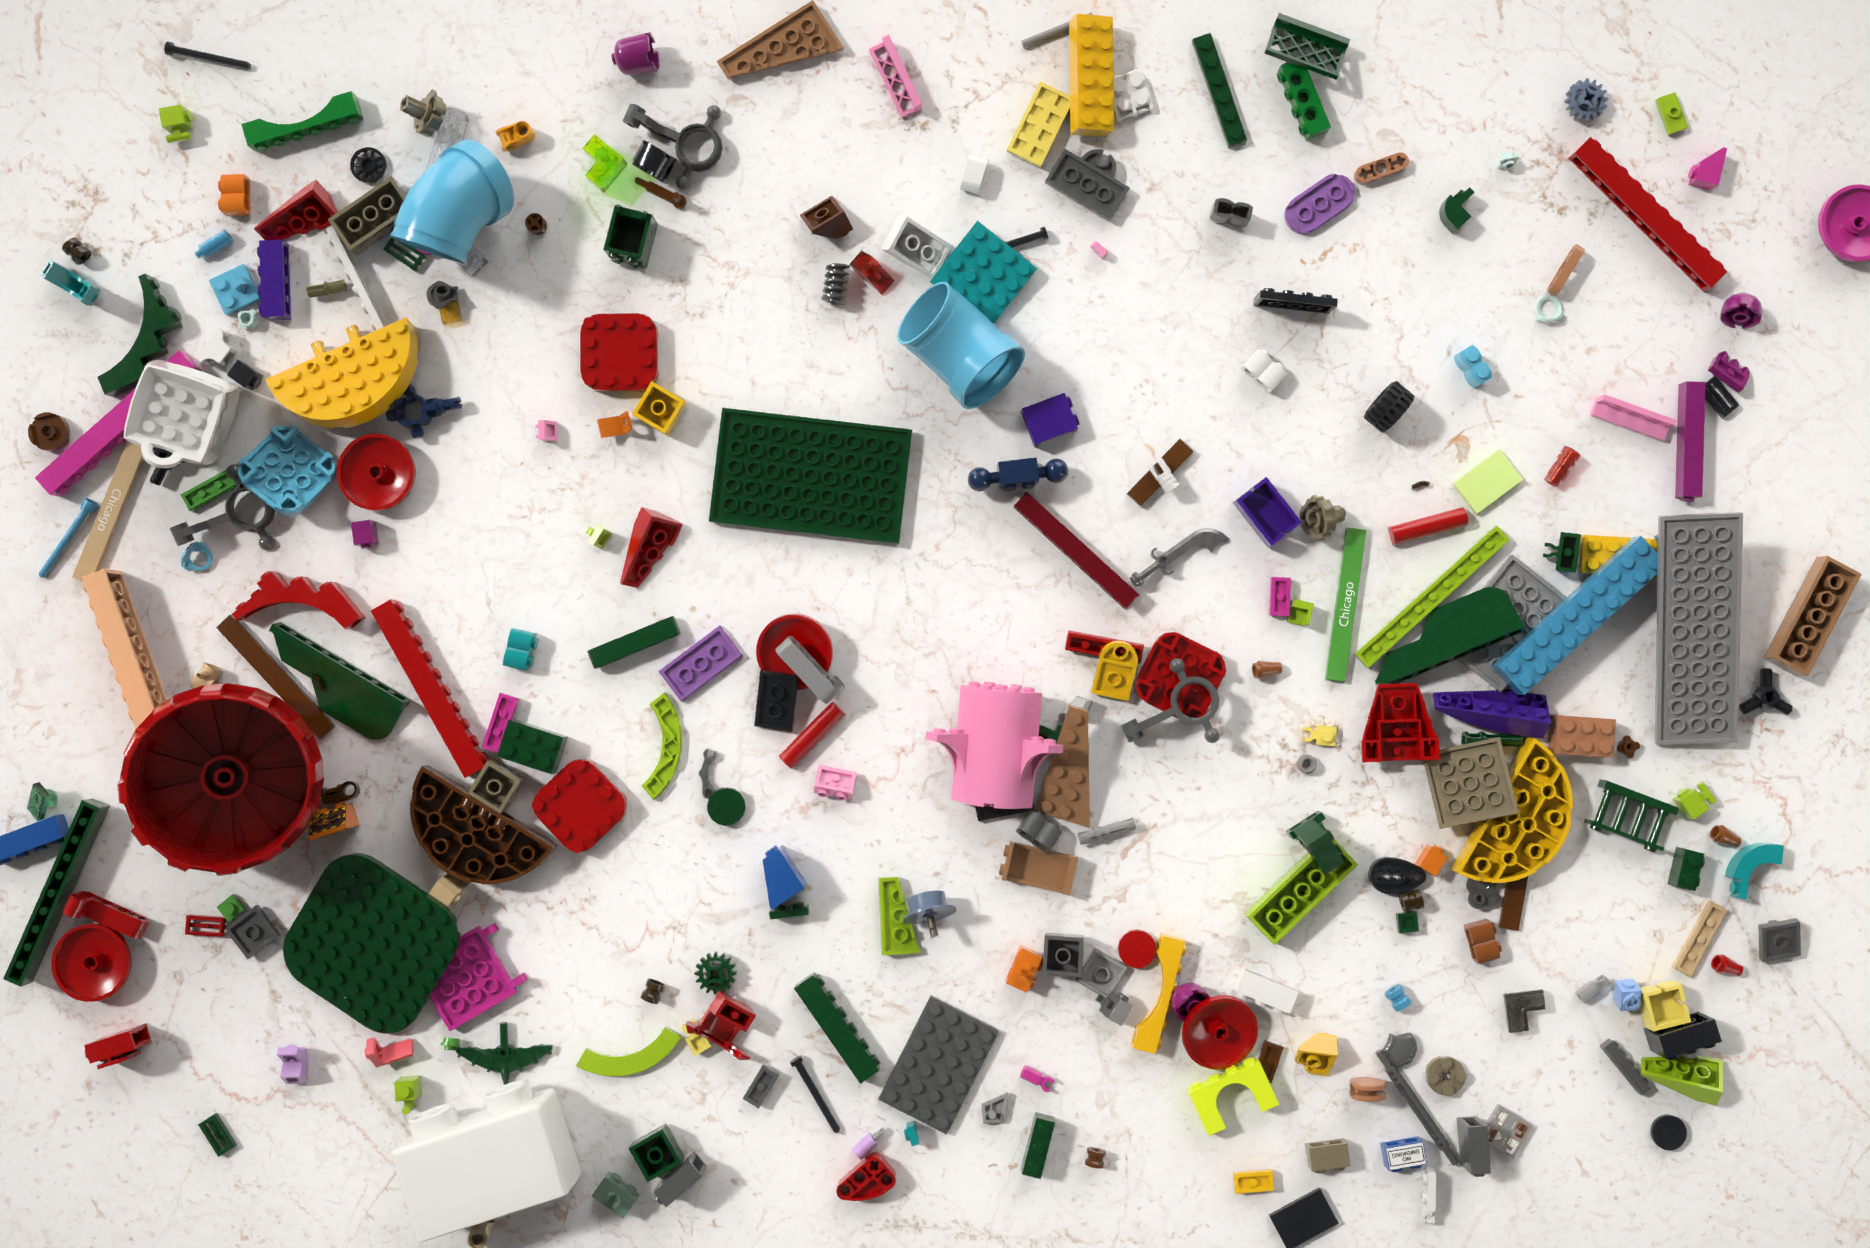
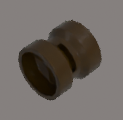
M76 237L67 240L62 246V251L66 255H70L72 261L77 265L85 263L91 256V251L87 247H83L82 242Z
M1419 890L1412 891L1411 894H1399L1400 905L1404 913L1411 912L1415 908L1417 910L1424 908V900Z
M648 978L645 984L646 989L642 992L640 998L646 1002L658 1004L660 1001L659 995L664 991L665 984Z

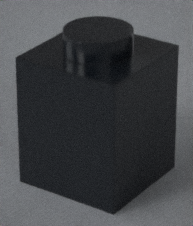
M240 360L235 362L227 374L231 379L251 391L259 387L263 377L261 373Z

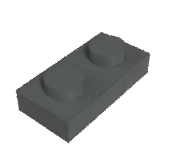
M763 1064L742 1099L759 1109L777 1080L779 1073Z

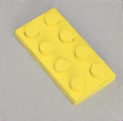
M1040 82L1007 148V152L1041 168L1070 109V96Z

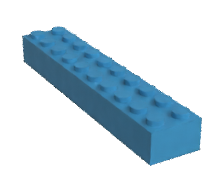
M1642 536L1632 537L1491 667L1517 695H1525L1657 575L1658 553Z

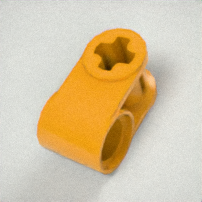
M519 121L499 128L495 132L502 143L501 149L504 152L532 142L536 135L534 129L526 121ZM527 128V129H528L527 134H525V135L522 136V135H521L522 130H524V129Z

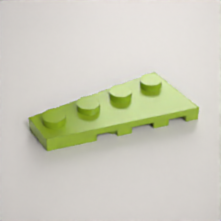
M897 876L878 877L881 955L920 953L912 924H907L903 921V918L909 912L905 904L899 878Z

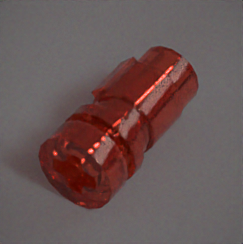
M1564 446L1561 454L1557 456V461L1549 469L1544 480L1548 484L1558 487L1561 481H1565L1570 473V468L1575 466V462L1580 459L1581 455L1574 449Z

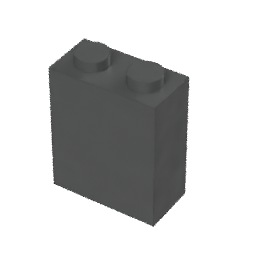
M1476 1116L1457 1117L1460 1164L1475 1177H1483L1485 1174L1491 1173L1488 1126Z
M695 1151L659 1181L653 1192L659 1204L667 1207L702 1177L707 1165Z

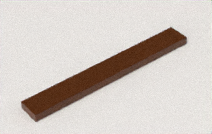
M232 614L216 627L272 689L302 716L319 739H323L336 726Z

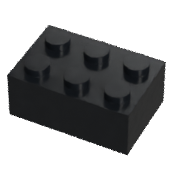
M1700 1012L1689 1014L1691 1019L1689 1023L1657 1031L1643 1028L1650 1051L1667 1060L1676 1059L1678 1055L1684 1053H1696L1697 1049L1703 1047H1715L1716 1043H1720L1722 1040L1715 1019Z

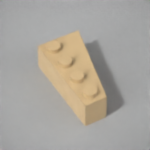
M446 874L435 883L428 894L451 910L460 901L461 896L471 882H466Z

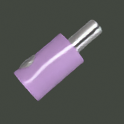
M880 1127L873 1134L868 1133L861 1141L855 1144L852 1150L859 1159L862 1160L879 1144L877 1139L885 1132L884 1128Z

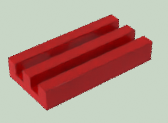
M186 915L185 935L225 937V928L227 927L225 921L227 920L222 916ZM191 920L220 921V924L191 922ZM190 927L218 928L219 932L190 930Z

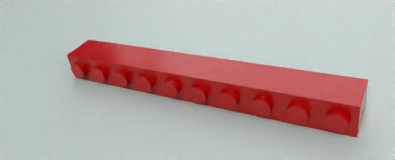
M1590 137L1568 158L1703 292L1712 288L1727 273L1724 265L1720 261L1715 260L1710 255V251L1702 247L1697 242L1696 237L1688 233L1683 228L1682 223L1675 220L1665 207L1659 205L1655 197L1647 193L1642 188V184L1634 180L1629 175L1628 170L1620 166L1615 161L1614 156L1607 153L1597 140Z
M390 599L372 609L371 613L464 778L471 777L482 770L489 758L479 748L480 742L478 738L470 732L469 722L461 716L460 706L456 701L452 700L450 696L452 694L451 690L446 684H443L441 680L442 674L438 668H434L430 653L428 651L425 652L421 637L418 634L416 635L412 629L414 628L412 621L406 618L403 613L405 611L400 601L397 602V600Z

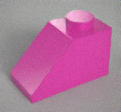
M1721 148L1692 166L1688 173V178H1690L1688 185L1708 190L1718 186L1727 148Z

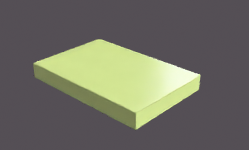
M1499 449L1452 484L1474 514H1477L1523 479Z

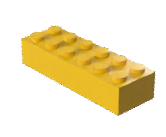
M1077 13L1069 21L1070 135L1107 137L1114 131L1113 17Z

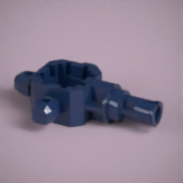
M409 384L404 392L406 397L399 398L396 401V410L387 411L386 418L391 422L398 421L401 425L411 429L412 436L415 439H419L424 436V430L421 426L429 425L433 417L441 416L446 411L462 409V404H460L462 401L459 396L446 400L438 399L437 397L425 399L416 393V389L412 384ZM420 402L423 412L422 418L408 422L406 420V412L404 411L406 409L405 406L409 403Z

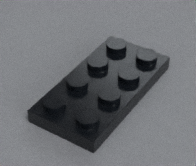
M1264 288L1254 297L1253 306L1329 314L1337 307L1338 299L1332 298V295L1323 294L1319 297L1313 296V293L1310 292L1294 294V291L1291 290L1275 292V289Z

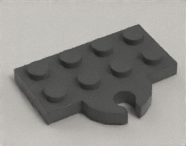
M1064 149L1046 178L1045 183L1110 222L1130 187L1114 178L1116 162L1113 156L1110 154L1107 157V164L1100 165L1097 162V158L1102 156L1104 150L1094 149L1086 152L1080 158Z

